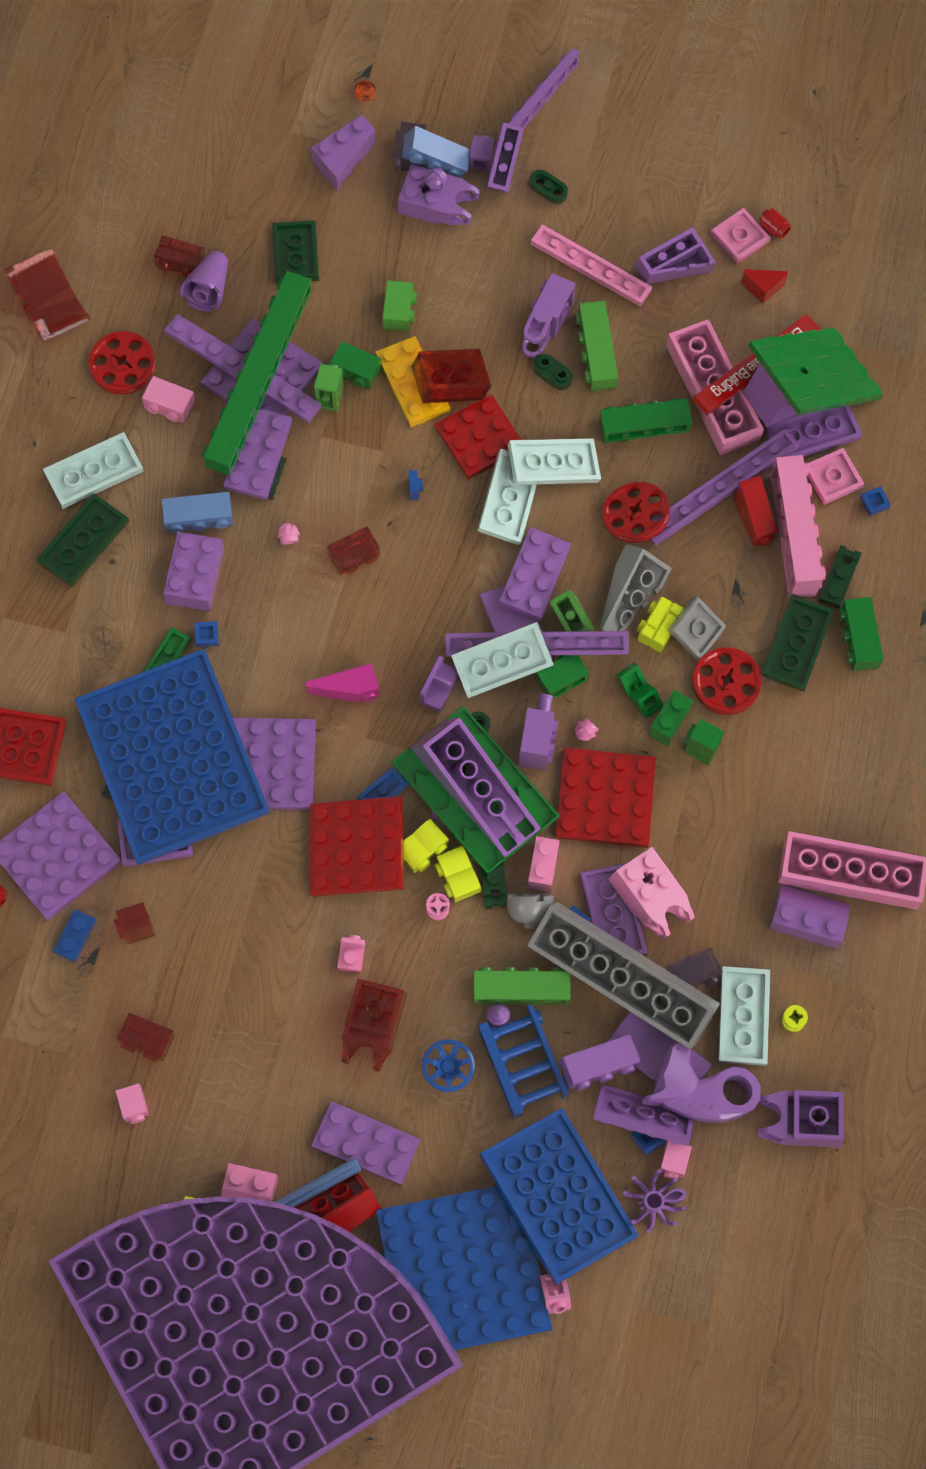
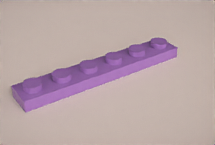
M572 48L568 54L565 53L561 57L559 65L556 68L553 67L548 73L547 79L538 84L535 93L531 97L526 98L520 111L514 112L509 124L523 128L527 126L577 67L579 51Z

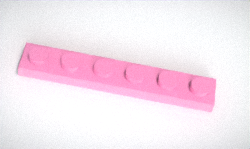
M543 224L531 239L532 246L641 307L652 291V286Z

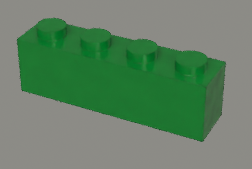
M673 398L664 402L651 401L641 405L629 404L618 408L614 406L606 407L600 410L599 423L603 443L690 432L692 419L688 399Z

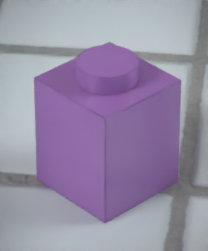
M473 135L469 156V169L489 172L494 152V138L484 135Z

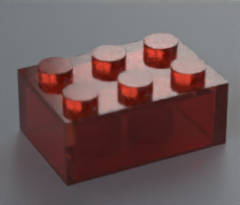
M480 348L419 351L411 366L422 404L482 400L491 387Z

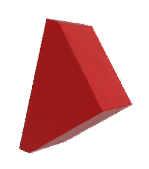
M744 269L741 284L761 303H764L785 285L787 271Z

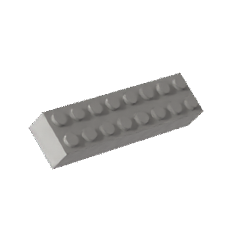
M559 902L550 905L527 945L689 1049L697 1044L720 1003Z

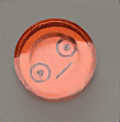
M362 80L355 85V97L359 101L369 102L374 99L376 94L375 85L371 81Z

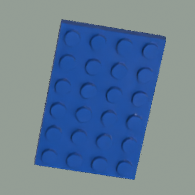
M563 1108L479 1154L555 1285L639 1236Z

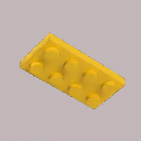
M416 336L375 351V355L381 358V368L410 428L451 412V408Z

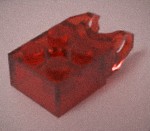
M357 979L342 1036V1063L349 1064L351 1057L358 1048L368 1046L374 1052L373 1070L380 1073L383 1063L392 1052L407 998V993L404 990ZM376 1005H379L381 1011L378 1014L374 1015L371 1009L372 1007L376 1008Z

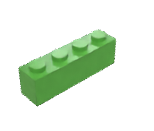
M605 301L579 303L578 312H575L576 325H580L581 330L578 331L579 344H583L584 351H581L582 363L587 366V370L584 372L585 382L590 384L591 391L617 388L618 373Z
M482 967L479 968V971H474V1004L569 1005L571 1000L570 973L563 968H551L550 971H541L540 968H527V971H517V968L507 967L503 968V971H493V968Z

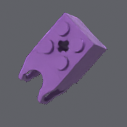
M411 164L398 198V213L438 225L439 223L447 225L470 224L471 214L457 204L462 201L478 200L480 190L462 178L446 174L447 182L444 187L432 190L425 183V176L430 169Z
M553 273L548 280H544L540 289L542 293L539 298L535 297L531 306L533 311L524 327L523 355L534 359L542 354L550 338L556 339L573 306L576 283ZM529 342L539 345V349L536 352H530L526 347Z
M794 1090L760 1096V1101L757 1105L776 1111L780 1121L773 1126L758 1129V1138L768 1139L780 1145L842 1147L844 1141V1092ZM820 1116V1120L822 1121L816 1122L814 1120V1117Z

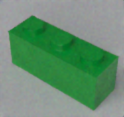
M872 597L844 600L842 607L839 608V619L841 622H844L843 640L848 644L849 650L846 653L848 664L852 665V671L880 668L883 662V654Z

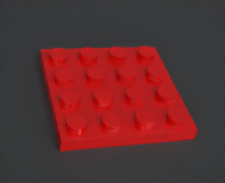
M564 747L558 814L560 817L557 818L555 838L648 848L656 757Z
M401 796L310 804V895L312 897L404 890L403 798Z

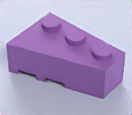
M361 115L311 147L313 164L337 191L346 177L351 175L357 163L361 162L374 146L375 129Z
M692 227L640 256L634 267L645 283L652 284L710 273L716 262Z

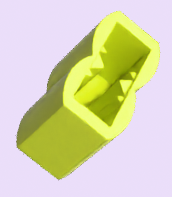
M431 819L427 820L403 841L404 863L413 873L418 870L422 872L431 864L429 860L435 855L439 856L448 849L449 839Z
M463 846L437 856L438 863L434 864L438 876H443L447 883L443 886L448 898L453 897L456 903L481 892L480 883Z

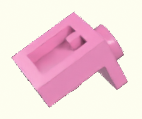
M347 935V938L341 937L337 969L361 973L365 940H362L357 935Z
M549 1274L540 1275L546 1309H548L549 1314H560L570 1310L571 1299L566 1280L555 1285Z

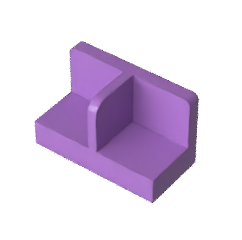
M442 656L438 657L420 693V704L440 713L459 676L457 669L443 663L444 657Z

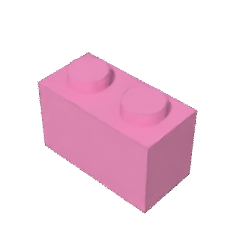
M155 376L152 377L142 397L144 408L152 414L159 413L173 422L185 423L195 403L193 391Z
M536 836L527 889L551 892L560 840Z

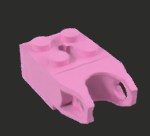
M653 847L616 870L608 878L635 918L638 917L645 927L662 940L671 934L665 919L666 912L675 914L686 923L695 918L687 894Z

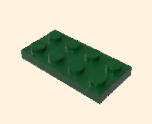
M93 493L36 558V561L70 587H73L128 524L129 518Z
M791 594L761 676L804 692L834 609Z

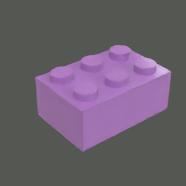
M177 532L163 592L166 604L205 611L211 610L224 553L222 539Z

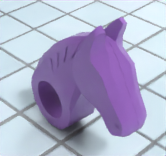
M676 1041L670 1044L666 1050L655 1080L654 1093L642 1099L643 1105H662L678 1115L692 1120L725 1123L749 1114L760 1101L761 1087L755 1075L747 1069L731 1067L714 1076L699 1080L690 1064V1049ZM733 1081L743 1088L746 1096L743 1105L732 1104L726 1099L723 1093L724 1082Z

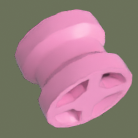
M435 893L429 896L426 902L427 915L431 919L438 921L446 918L450 908L449 899L442 893Z

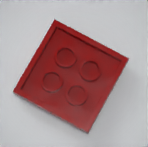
M492 394L435 423V429L468 480L494 467L500 449L509 451L508 443L510 440H521Z
M0 708V778L52 786L67 723L66 718Z

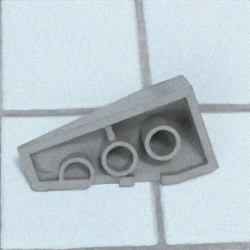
M626 544L615 566L600 629L603 631H624L632 623L634 615L640 608L644 609L648 605V599L662 589L672 568L645 549Z

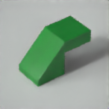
M633 662L616 674L623 692L644 718L649 717L664 706L656 688L646 683L638 664Z

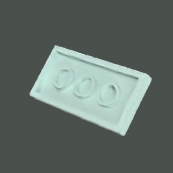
M124 432L43 469L63 509L90 497L93 493H99L144 472Z
M594 439L510 440L508 443L515 485L598 483L601 480Z
M500 449L498 452L477 531L520 545L537 484H514L509 451Z
M537 622L451 655L468 698L554 665Z
M722 966L719 1063L767 1065L770 970Z

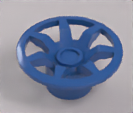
M446 1039L434 1043L427 1049L422 1059V1072L426 1081L433 1088L442 1092H454L462 1089L470 1082L474 1074L475 1062L471 1051L463 1043L456 1040ZM453 1044L456 1046L450 1055H446L441 1045ZM459 1047L467 1053L468 1059L458 1060L456 1058ZM437 1048L440 1055L439 1060L428 1059L429 1054ZM426 1063L436 1067V1072L431 1077L427 1073ZM470 1063V1072L466 1077L460 1071V1067ZM439 1077L441 1080L446 1081V1087L439 1086L433 1080ZM457 1077L464 1080L461 1084L450 1087L451 1081Z

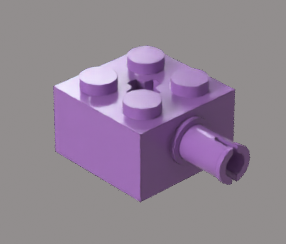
M539 694L537 709L527 708L518 766L546 770L547 763H552L558 721L554 720L555 712H551L553 696Z

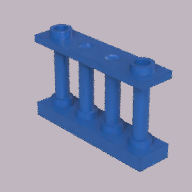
M533 1005L527 1007L528 1016L498 1028H490L488 1022L478 1025V1032L513 1119L523 1116V1108L526 1107V1104L560 1092L563 1100L568 1098L569 1088L565 1078L560 1074L540 1025L543 1023L542 1016L539 1010H534ZM533 1025L537 1035L536 1039L505 1051L498 1049L495 1041H498L499 1037ZM542 1047L546 1057L545 1061L512 1073V1071L507 1072L505 1063L508 1062V1059ZM549 1069L551 1070L556 1083L525 1095L516 1094L513 1087L517 1085L516 1082Z

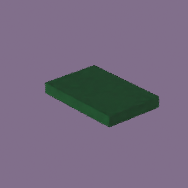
M315 220L273 223L276 283H278L280 278H284L286 271L310 278L312 281H319Z

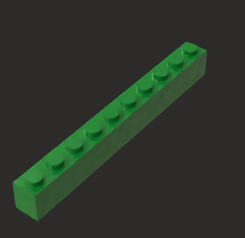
M286 271L284 278L279 279L277 284L278 292L276 296H272L270 299L269 312L263 315L260 324L261 330L259 333H255L252 341L251 352L247 351L245 355V365L243 370H239L237 373L236 386L234 389L231 388L228 393L226 408L223 407L220 411L219 424L213 427L210 435L211 442L209 446L206 445L203 449L202 458H204L206 468L229 476L231 475L312 292V280L310 278Z

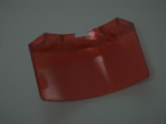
M52 249L44 250L4 269L15 294H18L20 300H24L25 305L22 307L29 320H32L36 332L43 341L91 319L70 287Z

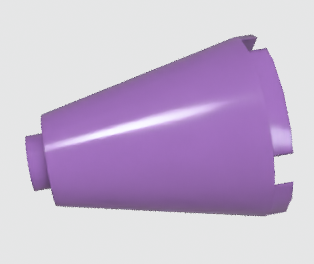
M218 251L210 252L182 282L180 294L182 298L185 296L189 300L188 304L191 307L205 312H211V309L216 308L217 310L223 299L228 269L227 257Z

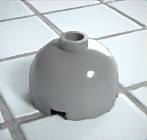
M517 893L507 894V909L510 917L515 922L523 924V928L526 929L538 928V924L542 921L548 908L554 904V894L524 893L521 896H517Z

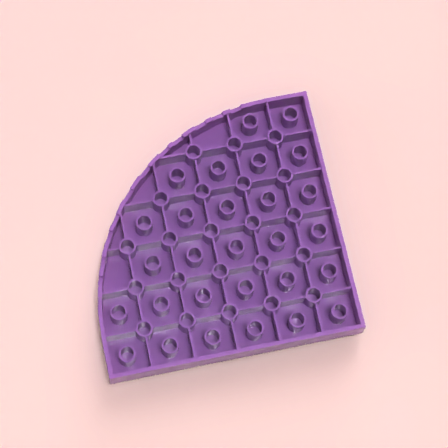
M218 1196L183 1199L169 1204H162L119 1219L49 1260L160 1469H302L464 1367L442 1327L421 1295L393 1264L372 1246L346 1229L315 1214L284 1204L253 1198Z

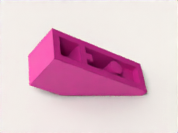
M372 663L305 682L307 694L354 702H370L380 696L379 685Z

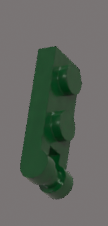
M843 545L839 547L819 602L838 609L842 605L862 553L857 550L855 552L850 551ZM842 558L851 560L850 565L841 562Z
M504 861L488 874L480 868L485 910L492 909L494 906L507 908ZM491 892H499L500 897H491Z

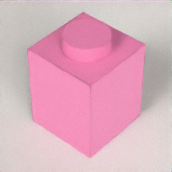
M139 1083L116 1090L122 1116L126 1123H140L145 1120L146 1116L150 1115L142 1087Z
M671 1141L666 1142L659 1168L664 1173L663 1177L668 1179L684 1177L692 1146L678 1145Z

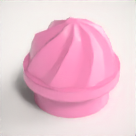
M285 523L279 528L277 538L280 539L281 545L294 544L299 542L298 536H300V533L295 525Z
M585 717L582 721H578L575 733L579 740L588 741L597 736L595 733L599 729Z

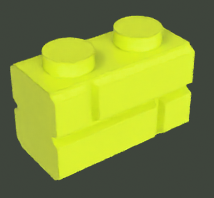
M660 597L658 602L653 601L647 611L650 614L647 621L642 619L636 630L639 632L638 641L658 652H662L672 635L668 629L684 608L664 597Z

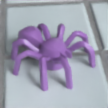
M658 1169L651 1179V1191L636 1176H632V1181L645 1192V1195L623 1192V1195L627 1198L643 1199L638 1204H643L640 1209L645 1208V1210L638 1217L631 1220V1223L637 1224L650 1212L648 1233L652 1232L656 1213H658L663 1223L669 1226L677 1225V1222H671L665 1218L662 1209L670 1212H681L686 1209L685 1206L671 1207L664 1204H677L683 1201L686 1191L682 1188H675L662 1195L667 1188L677 1182L678 1179L676 1177L656 1191L655 1182L662 1172L661 1169Z

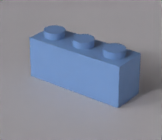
M417 126L405 134L403 158L428 169L441 168L446 174L459 178L468 172L470 149Z
M229 492L162 499L166 533L177 534V532L185 530L203 531L206 528L213 527L224 529L233 525Z

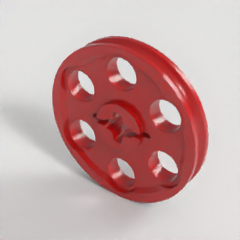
M118 331L102 337L94 345L89 356V368L94 381L103 390L113 394H130L142 389L149 383L155 372L156 361L151 345L145 338L133 332ZM111 341L120 343L116 349L108 348V344ZM134 342L141 344V348L136 351L131 350L129 346ZM99 357H104L107 360L102 366L94 363ZM126 360L127 365L121 364L119 366L118 361L123 362ZM142 360L150 362L147 368H140L138 366ZM107 375L115 377L114 382L110 384L105 383L103 379ZM130 376L137 378V382L133 385L125 383V380Z
M632 482L618 487L607 497L603 505L602 515L605 527L613 537L623 542L639 543L650 540L663 531L670 518V506L667 496L659 487L646 482ZM632 491L640 492L639 496L631 498L628 495ZM657 496L660 498V501L652 504L648 502L651 497ZM614 503L622 504L621 508L617 510H612L610 507ZM654 515L662 516L660 521H651V517ZM616 521L624 522V525L620 528L612 527ZM636 527L644 528V531L640 534L632 532Z
M730 647L717 648L706 653L698 661L692 678L693 690L699 702L708 710L722 715L738 714L748 709L756 701L762 684L760 669L753 658L739 649ZM721 655H727L730 657L731 662L723 665L719 662L718 658ZM747 664L751 667L752 672L750 674H743L740 672L739 667ZM707 666L711 668L713 673L706 677L700 673V669ZM733 671L730 677L731 683H728L725 686L724 690L721 691L724 685L723 679H726V677L729 676L730 672ZM746 685L751 686L754 689V693L751 696H746L742 693L741 688ZM704 688H711L714 690L715 695L711 698H706L703 696L702 690ZM731 697L735 700L736 704L734 707L728 708L723 704V699Z

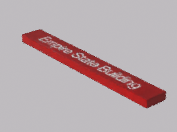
M806 314L776 337L811 330L818 331L821 328ZM752 353L695 395L692 399L693 402L708 416L746 388L760 364L759 360Z

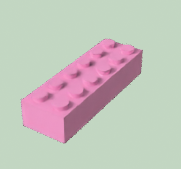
M709 319L669 333L666 347L692 399L733 368ZM744 389L708 416L695 404L720 456L761 440L764 428L753 407L744 396Z
M803 455L776 457L770 475L789 599L791 594L801 598L816 597L819 588H822V581L826 578L825 567L821 566L820 563L822 548L821 545H817L819 529L817 524L814 525L813 517H815V505L810 502L812 486L810 483H807L809 468L808 464L804 463Z
M789 831L784 840L778 883L917 910L923 903L926 857Z

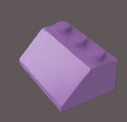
M781 884L769 929L838 949L842 944L846 930L850 904Z

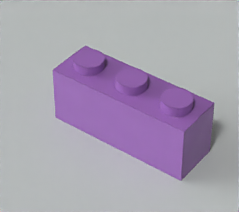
M505 122L500 125L485 188L503 193L509 191L524 130L523 127Z
M629 1034L565 1056L560 1060L559 1065L569 1090L577 1088V1091L590 1087L591 1082L599 1080L600 1083L609 1081L613 1079L614 1074L620 1072L622 1076L635 1071V1067L641 1061Z

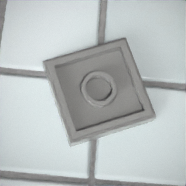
M693 596L668 631L696 660H700L726 628V625L698 596Z

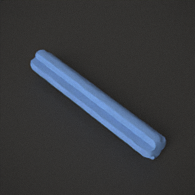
M351 1159L275 1201V1203L295 1208L361 1171V1167L356 1159Z

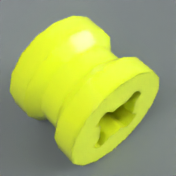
M799 1005L788 1007L781 1017L783 1027L789 1032L800 1031L808 1020L806 1010Z

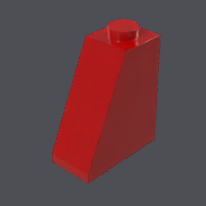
M757 476L739 482L734 503L754 547L770 545L775 540L778 531L762 478Z

